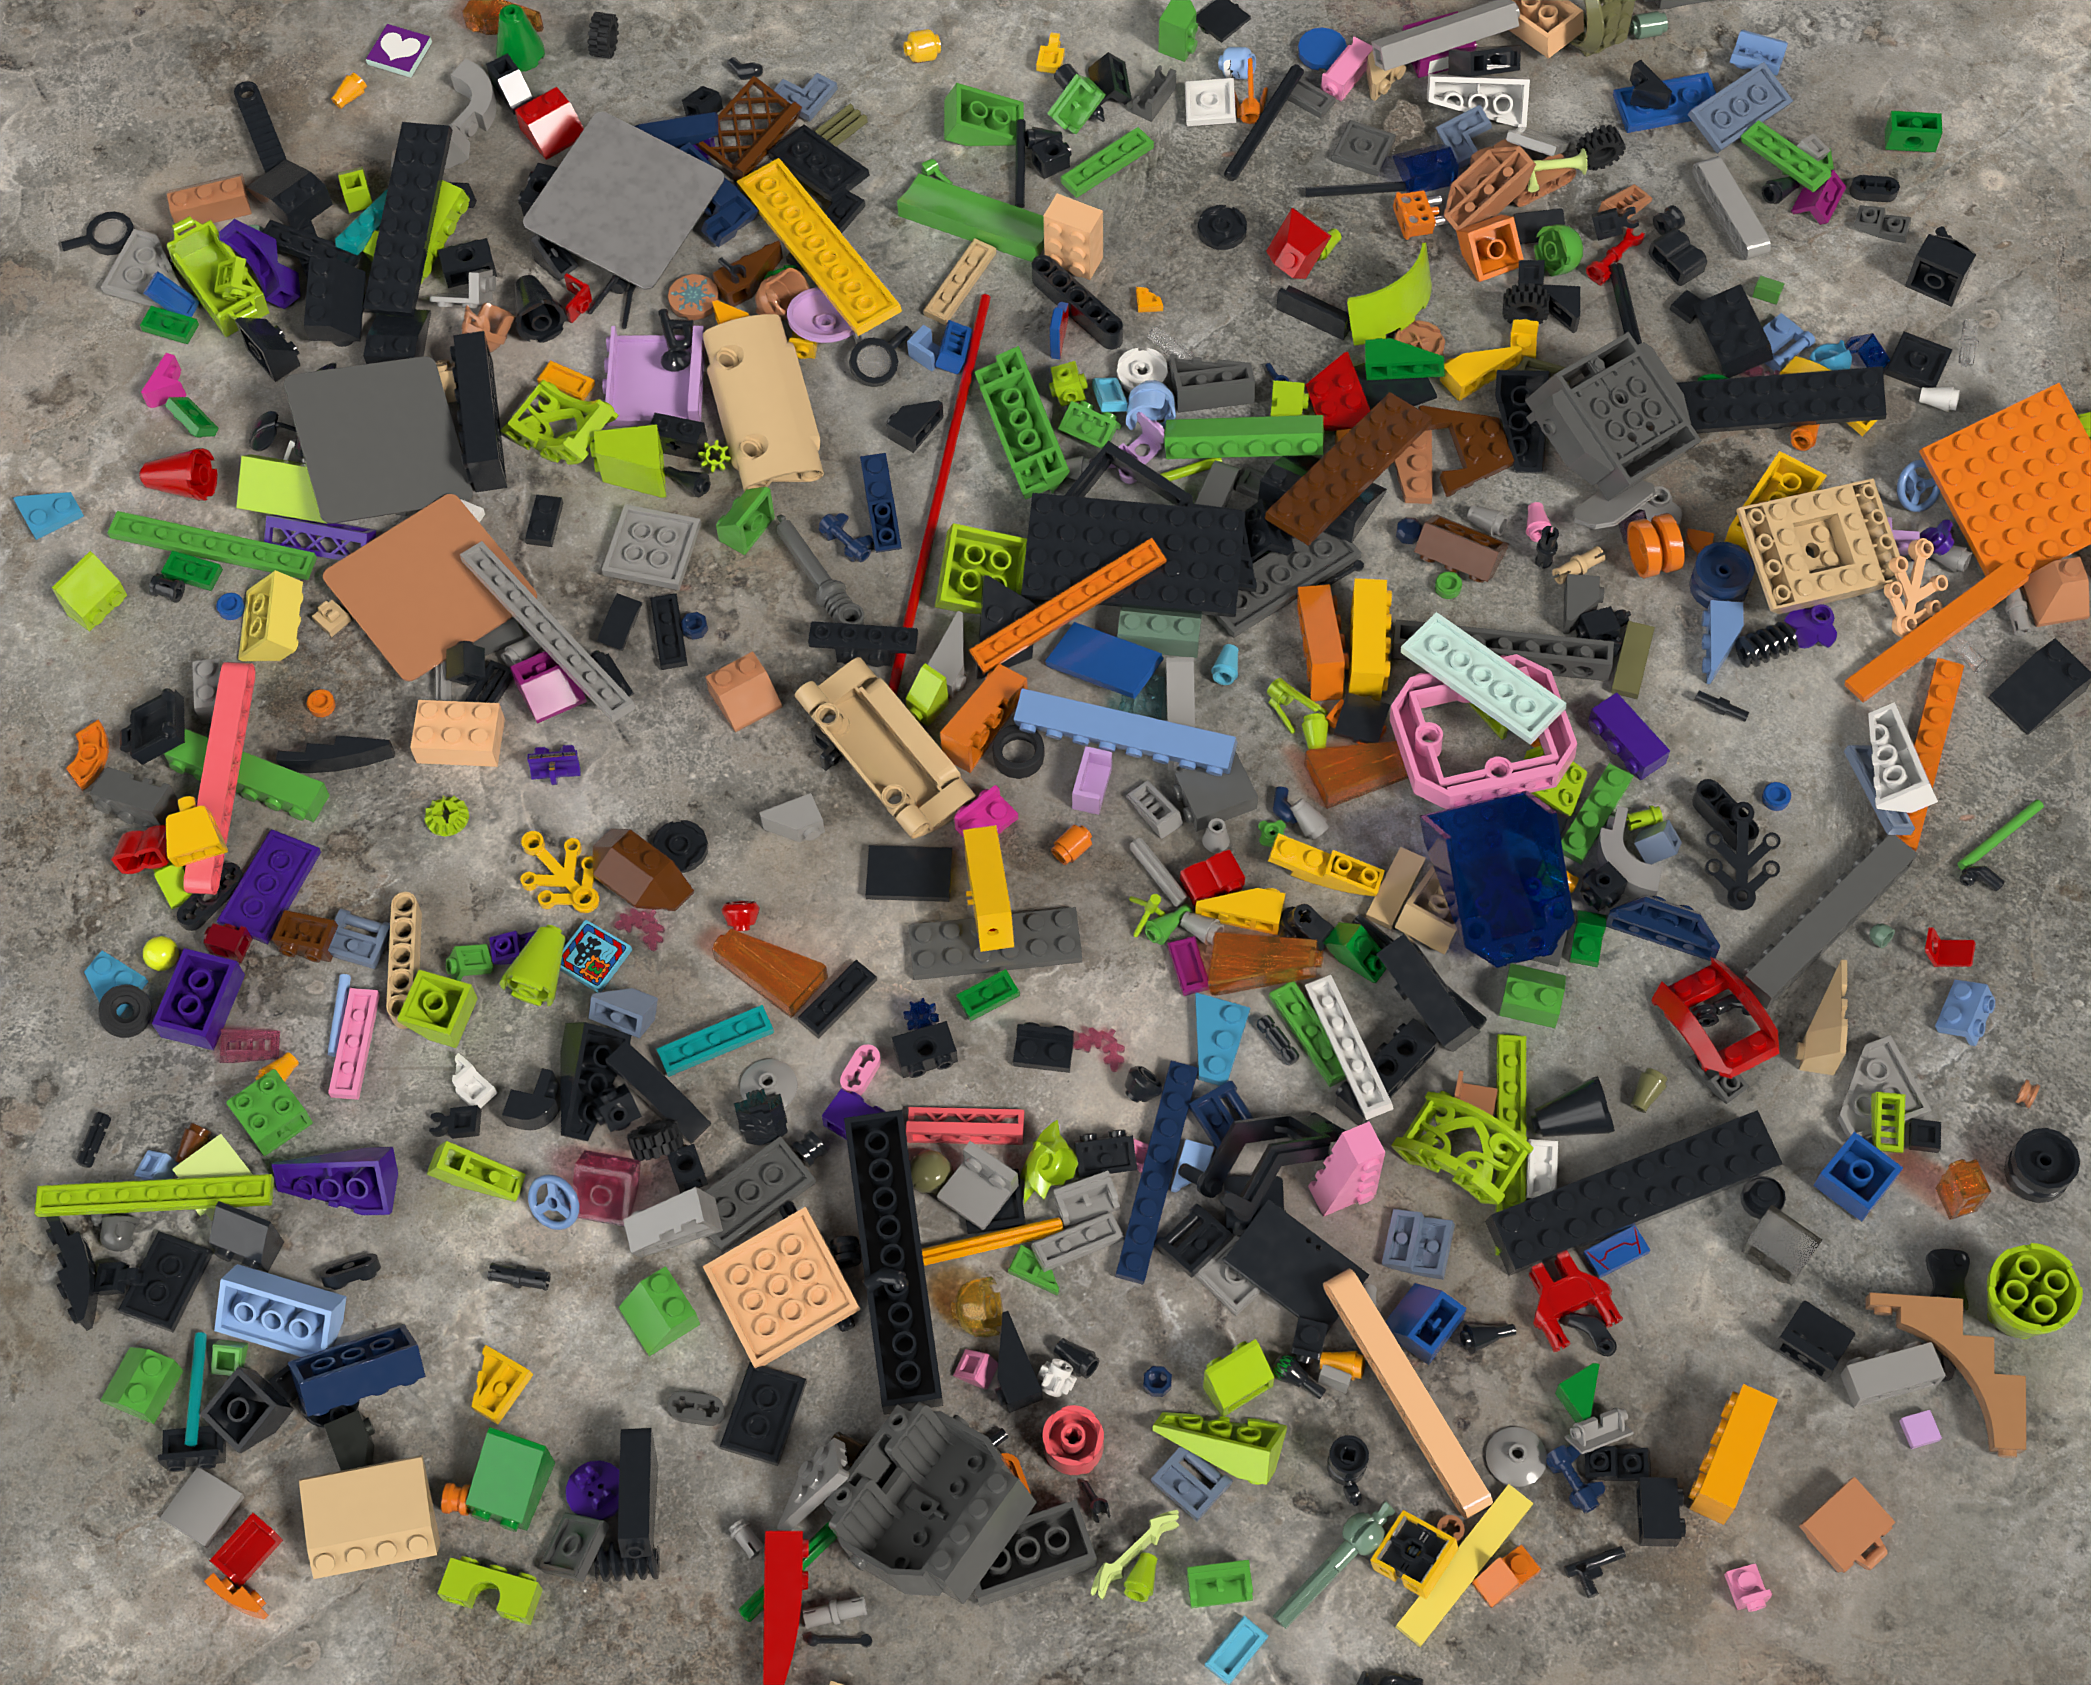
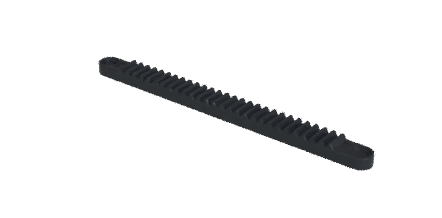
M250 81L241 82L235 87L234 95L264 172L267 173L284 161L286 156L258 86ZM245 92H253V95L249 98L241 97ZM312 221L298 229L317 236ZM299 258L308 280L309 261ZM354 341L332 342L334 345L338 347H346L351 345Z

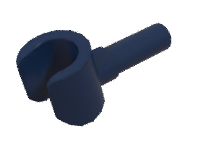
M1271 363L1265 365L1272 380L1289 382L1285 375H1278Z

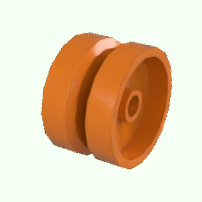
M1671 514L1656 515L1652 517L1651 522L1643 518L1629 523L1627 529L1629 553L1634 568L1640 577L1645 579L1657 576L1661 570L1665 573H1670L1683 568V540L1677 522Z

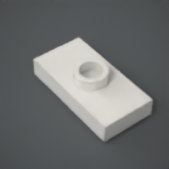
M1527 1140L1534 1149L1527 1155L1526 1199H1532L1557 1189L1558 1141Z

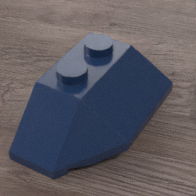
M1644 895L1610 910L1606 921V927L1708 961H1711L1710 956L1716 959L1720 949V944L1700 912L1694 911L1693 908L1687 905H1676L1667 902L1659 896L1651 897Z

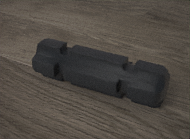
M1269 1015L1263 1016L1257 1021L1259 1030L1262 1034L1266 1033L1265 1038L1278 1054H1282L1281 1058L1286 1065L1290 1066L1296 1063L1300 1056L1297 1050L1290 1046L1291 1042L1280 1028L1274 1025V1020Z
M102 1112L94 1114L91 1121L93 1126H89L81 1146L83 1151H79L76 1158L78 1165L85 1168L93 1166L96 1158L94 1154L98 1153L106 1134L104 1129H108L111 1122L109 1115Z

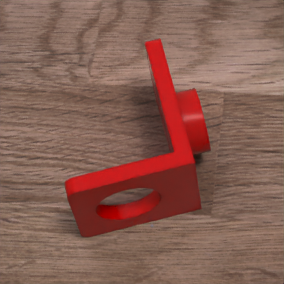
M566 273L564 279L567 290L576 295L565 308L568 321L573 323L581 313L583 314L587 311L589 304L593 300L589 285ZM572 283L577 285L580 288V291L576 289Z
M1929 927L1925 953L1934 967H1971L1973 965L1976 943L1974 940H1941L1934 927Z

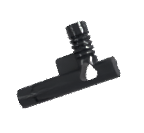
M1619 1546L1564 1566V1571L1568 1578L1578 1575L1587 1598H1593L1599 1593L1592 1580L1602 1577L1601 1566L1626 1557L1623 1547ZM1584 1565L1585 1572L1579 1571L1576 1567Z

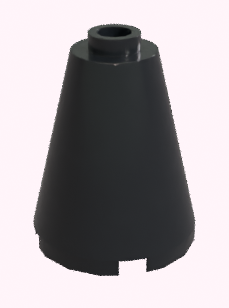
M533 275L520 277L514 286L515 326L519 335L526 341L531 342L530 339L538 340L539 343L556 338L563 331V324L567 319L563 307L537 277Z
M1598 1076L1584 1081L1535 1108L1536 1115L1530 1116L1535 1133L1541 1132L1542 1137L1609 1134L1615 1131Z

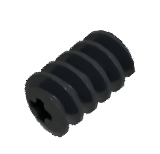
M1779 621L1775 625H1769L1765 629L1757 630L1756 633H1748L1746 637H1738L1735 648L1742 665L1748 668L1750 662L1754 667L1760 666V659L1764 663L1770 661V656L1773 659H1778L1780 656L1779 652L1783 656L1789 654V649L1796 652L1799 649V645L1792 627L1786 622Z
M613 1541L610 1542L607 1551H604L601 1544L594 1559L596 1581L600 1574L602 1580L608 1582L612 1573L616 1581H621L624 1572L629 1581L634 1580L637 1572L641 1580H646L649 1571L654 1580L658 1579L660 1574L659 1546L653 1548V1556L633 1559L621 1558L620 1550H616Z

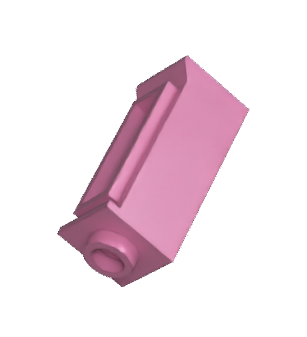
M1353 37L1352 45H1348L1327 72L1322 74L1321 90L1342 101L1366 72L1368 55L1373 51L1372 45Z

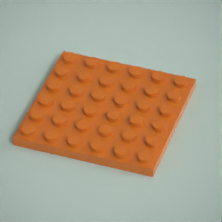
M2060 383L1938 440L1919 451L1985 576L1992 573L2009 559L2029 575L2053 561L2061 560L2091 545V440Z

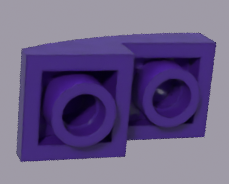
M517 931L489 937L493 964H512L536 931L521 935Z

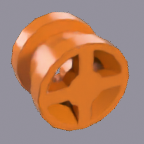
M446 1483L441 1501L442 1513L450 1514L454 1511L459 1512L462 1516H468L470 1510L466 1506V1500L471 1485L465 1484L463 1487H457L454 1483Z

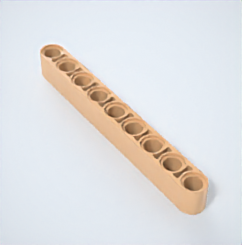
M1349 1268L1324 1282L1323 1287L1328 1298L1462 1517L1468 1519L1493 1504L1489 1491L1357 1275Z

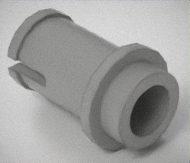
M742 1518L729 1528L731 1532L730 1537L737 1540L748 1555V1558L752 1560L759 1555L757 1552L760 1551L762 1553L764 1551V1545L750 1528V1521L746 1522Z

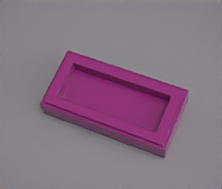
M1195 936L1168 942L1167 947L1182 995L1187 996L1195 994V992L1199 993L1210 990L1211 985Z

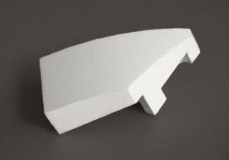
M458 1053L455 1056V1062L457 1063L456 1072L452 1077V1082L456 1087L455 1091L469 1106L478 1105L482 1108L498 1092L494 1086L476 1071L470 1062Z

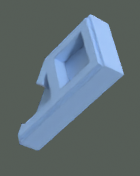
M1186 1139L1171 1192L1176 1193L1184 1186L1192 1183L1178 1174L1179 1167L1184 1163H1188L1205 1172L1211 1162L1214 1147Z

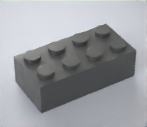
M1077 1500L1029 1515L1024 1519L974 1589L979 1607L1097 1567V1557Z

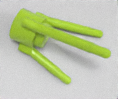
M1282 678L1274 680L1267 689V694L1271 697L1268 703L1276 710L1291 734L1295 733V729L1280 707L1281 704L1287 706L1293 699H1296L1314 712L1319 711L1324 715L1328 714L1326 709L1295 690Z

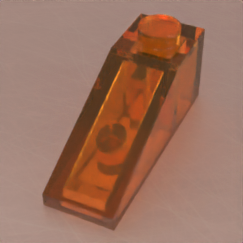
M469 0L462 11L466 28L486 35H497L500 10L514 3L505 0ZM520 6L536 32H542L544 27L540 12Z

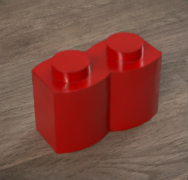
M157 825L145 831L137 830L123 834L111 858L118 870L123 874H134L142 871L144 868L157 869L166 866L170 861L167 857L166 826Z
M1226 850L1180 872V882L1196 908L1197 901L1240 892L1245 885V876L1231 850Z

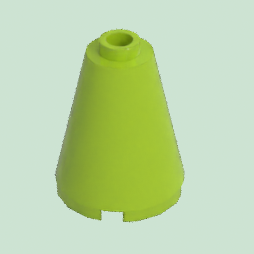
M549 924L546 927H539L502 976L499 982L501 988L505 990L506 986L512 989L511 995L526 1003L541 1006L542 1002H547V1006H551L555 1000L565 937L561 934L562 930Z

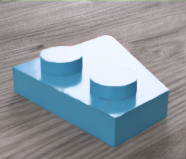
M71 492L16 496L13 498L36 540L84 517Z
M103 950L84 971L99 1003L103 995L115 986L127 984L143 989L148 983L146 977ZM122 1004L117 1008L116 1012L119 1017L129 1004Z

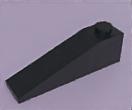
M587 1022L565 1023L560 1050L561 1136L581 1141L589 1140L598 1122L593 1113V1110L597 1109L593 1099L598 1097L603 1090L615 1087L613 1083L618 1075L606 1064L605 1060L624 1041L630 1044L632 1035Z

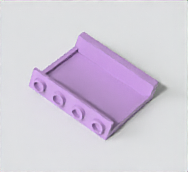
M611 326V336L606 338V349L609 352V358L604 360L605 373L608 374L607 379H603L602 384L603 394H606V398L601 401L609 403L619 416L615 421L607 423L608 426L650 425L655 412L701 422L706 353L702 336L705 332L704 326H693L692 346L686 349L691 355V363L685 369L676 372L667 371L661 364V357L668 351L664 335L617 336L616 327ZM675 335L676 340H683L685 338L684 335Z

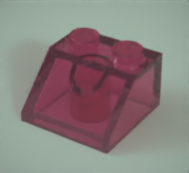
M584 1150L574 1166L573 1189L578 1196L580 1207L578 1219L625 1227L623 1219L631 1216L639 1188L641 1161Z

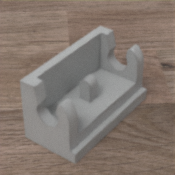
M1109 1171L1053 1190L1054 1203L1065 1229L1120 1209L1117 1200L1119 1199Z

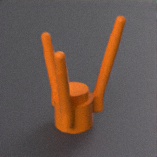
M1248 58V98L1243 100L1241 106L1235 92L1237 118H1241L1246 124L1256 123L1264 110L1268 88L1265 87L1260 103L1254 98L1252 58Z

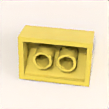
M275 570L246 591L238 660L281 661L296 651L298 647L297 631L301 622V617L299 616L300 605L303 601L302 581Z

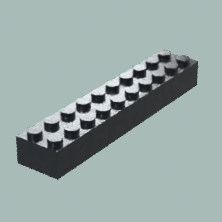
M895 1110L844 1118L865 1278L883 1267L901 1269L906 1273L905 1278L908 1280V1286L901 1291H896L893 1285L884 1284L871 1293L867 1291L883 1414H891L897 1405L912 1411L918 1402H922L930 1408L944 1406L903 1111Z
M1758 1110L1494 1213L1487 1218L1485 1223L1495 1246L1499 1249V1255L1510 1276L1541 1262L1556 1258L1558 1254L1565 1251L1571 1252L1624 1231L1634 1225H1639L1745 1183L1753 1177L1773 1172L1783 1163Z

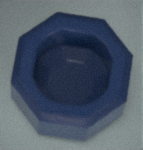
M1405 517L1397 524L1396 537L1402 544L1413 545L1420 537L1422 531L1421 523L1416 518Z
M699 612L688 613L681 621L684 635L692 640L703 638L708 631L706 617Z
M1152 1366L1144 1373L1143 1389L1151 1397H1163L1171 1390L1172 1374L1164 1366Z

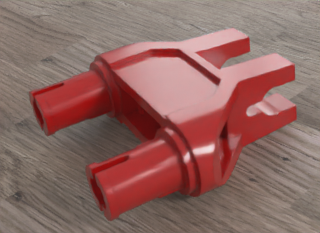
M1568 1251L1558 1254L1556 1256L1557 1260L1554 1261L1562 1279L1553 1282L1542 1262L1532 1266V1272L1528 1274L1540 1296L1533 1325L1538 1330L1544 1332L1553 1352L1560 1351V1347L1563 1350L1571 1344L1558 1323L1560 1318L1569 1315L1570 1312H1576L1588 1305H1595L1606 1328L1612 1327V1323L1616 1325L1623 1320L1611 1299L1612 1289L1609 1284L1595 1276L1579 1271Z

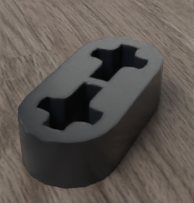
M1858 175L1852 180L1849 192L1854 199L1860 201L1892 202L1897 197L1900 185L1892 177Z

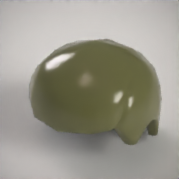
M922 1151L913 1156L910 1161L913 1187L922 1194L932 1193L937 1196L954 1174L951 1163L938 1151Z

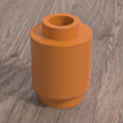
M1072 825L1054 842L1051 852L1063 865H1067L1069 862L1073 863L1092 845V835L1083 825Z

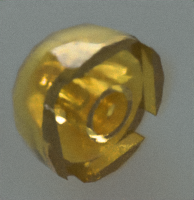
M992 1276L967 1281L958 1290L955 1302L951 1303L953 1319L957 1320L959 1326L967 1334L974 1337H991L1000 1334L999 1331H996V1327L1002 1325V1298L1000 1292L994 1293L992 1285L997 1283Z

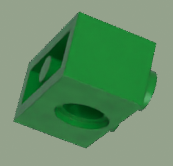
M1891 111L1885 127V150L1936 153L1943 134L1942 113Z

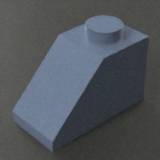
M633 988L594 993L591 996L588 1019L641 1038L655 1020L658 998Z

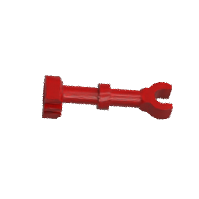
M1627 228L1623 240L1616 247H1611L1600 262L1593 261L1586 267L1587 276L1602 286L1611 275L1610 268L1608 267L1612 263H1617L1629 247L1640 245L1643 242L1645 233L1642 232L1639 236L1632 235L1634 228Z

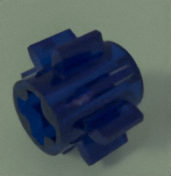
M924 998L916 1003L910 1001V1011L903 1012L904 1019L909 1020L907 1022L908 1031L913 1028L917 1030L933 1025V1022H939V1014L934 1013L936 1011V1004L932 1003L929 1005L925 1002Z

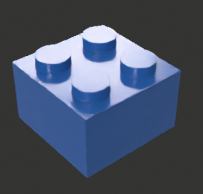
M1853 1132L1820 1173L1813 1186L1862 1222L1895 1182L1903 1167L1859 1134Z

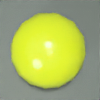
M165 936L153 937L146 942L143 948L145 964L156 971L169 970L179 959L177 944Z

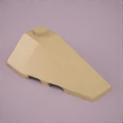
M1841 959L1802 1043H1797L1795 1059L1800 1060L1799 1070L1834 1076L1846 1054L1848 1019H1844L1848 1007V999H1842V997L1845 996L1847 990V960Z

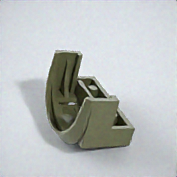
M1584 0L1587 13L1586 16L1583 12L1584 32L1570 43L1580 49L1585 57L1594 53H1600L1604 49L1620 44L1627 39L1635 0Z

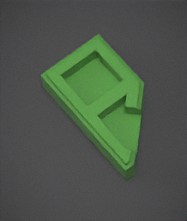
M1020 1245L1008 1269V1273L1058 1296L1059 1287L1052 1269L1043 1272L1033 1250Z

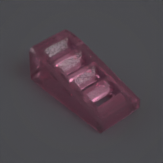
M221 1029L220 1063L279 1059L280 1031ZM265 1040H271V1051L265 1050ZM253 1041H259V1050H253ZM242 1042H247V1050H241ZM230 1043H236L235 1050L229 1049Z

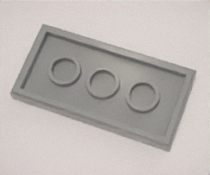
M1527 127L1509 131L1506 138L1507 142L1550 156L1568 151L1571 144L1569 141Z

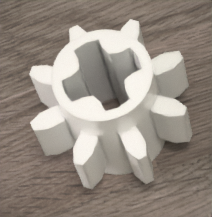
M1053 1359L1051 1363L1046 1361L1037 1375V1378L1043 1381L1041 1389L1054 1397H1060L1062 1393L1067 1395L1077 1380L1075 1376L1071 1375L1073 1367L1061 1359Z

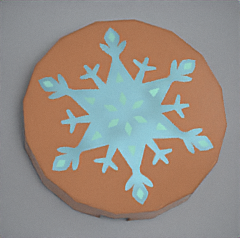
M691 274L679 278L672 284L669 289L668 299L670 308L676 316L680 318L681 316L686 317L688 320L695 321L704 319L714 312L712 301H719V294L716 284L710 278L704 275Z

